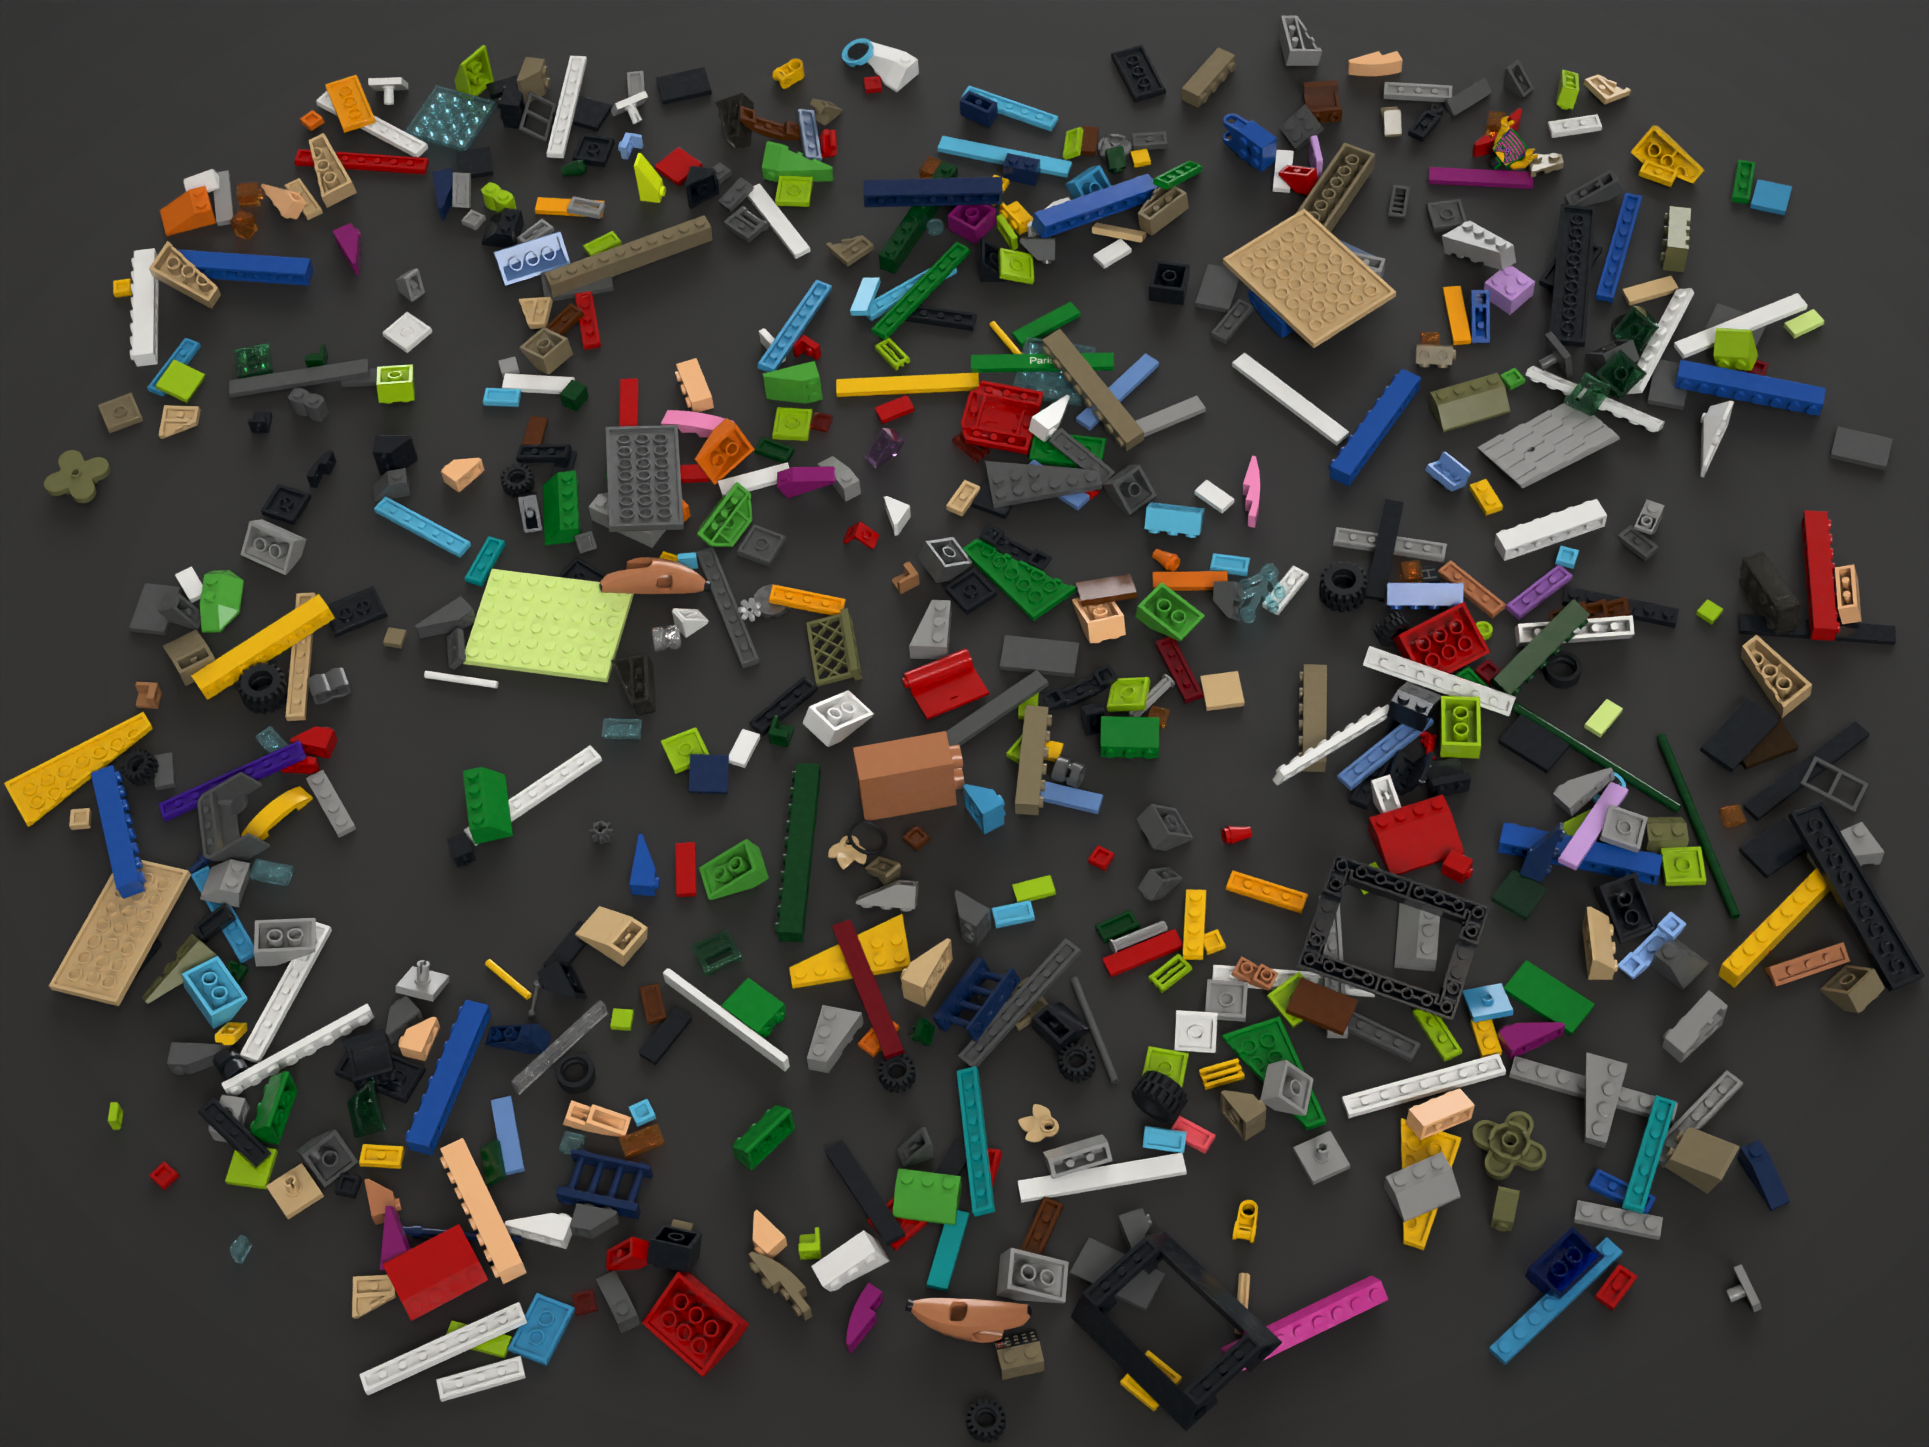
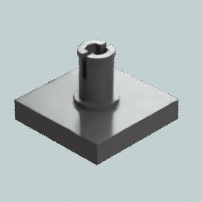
M1552 331L1545 334L1548 356L1539 360L1538 365L1544 371L1556 364L1568 379L1573 376L1571 355Z

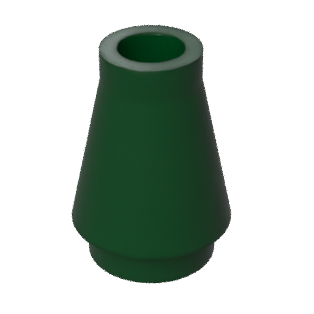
M577 159L561 167V173L563 177L583 175V173H587L586 164L583 159Z

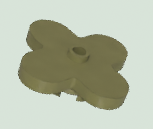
M69 450L60 455L58 463L61 470L49 475L44 481V487L47 493L52 496L71 494L77 503H87L96 496L95 484L106 478L111 468L105 458L95 457L84 461L79 451Z
M1515 1111L1510 1113L1505 1122L1500 1125L1490 1120H1482L1474 1125L1472 1130L1473 1142L1478 1147L1488 1151L1484 1162V1170L1489 1177L1503 1180L1510 1176L1516 1165L1529 1171H1535L1545 1164L1546 1150L1541 1144L1530 1139L1534 1122L1529 1114L1523 1111Z

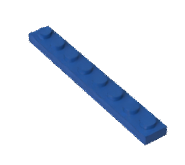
M1625 193L1597 289L1595 297L1597 300L1613 303L1641 205L1642 196L1630 193Z

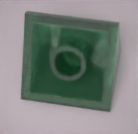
M1619 350L1595 373L1605 393L1620 399L1647 375L1622 350Z
M369 1081L347 1102L354 1138L386 1130L378 1092L374 1083Z

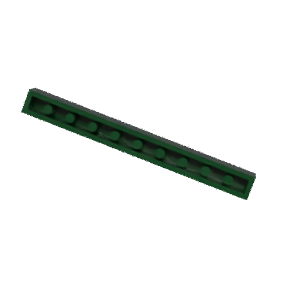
M796 763V771H792L794 787L790 788L792 803L788 805V815H791L786 823V831L789 832V835L785 837L784 846L787 848V853L783 854L785 871H781L783 888H779L781 905H777L779 922L775 923V934H778L780 942L803 943L821 780L820 764Z

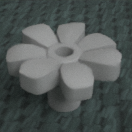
M749 598L748 602L745 599L741 601L742 606L738 607V612L743 613L741 616L743 620L749 617V620L752 622L755 621V616L760 617L762 613L758 610L761 607L760 602L755 603L754 598Z

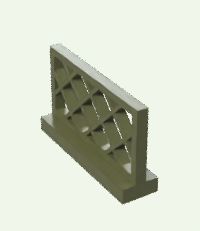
M848 608L841 609V614L806 622L817 687L853 677L855 681L863 679L853 620ZM840 621L836 629L829 627L832 622ZM821 626L823 628L816 634L812 632V627ZM826 630L833 632L828 639L822 637ZM837 635L842 637L838 645L832 642ZM818 640L825 642L821 649L814 646ZM829 645L835 647L831 654L824 652ZM839 650L845 653L841 660L835 658ZM821 655L827 657L823 665L817 662ZM832 660L838 663L833 670L827 667ZM842 665L848 668L847 673H837ZM824 670L830 673L827 678L820 679L819 677Z

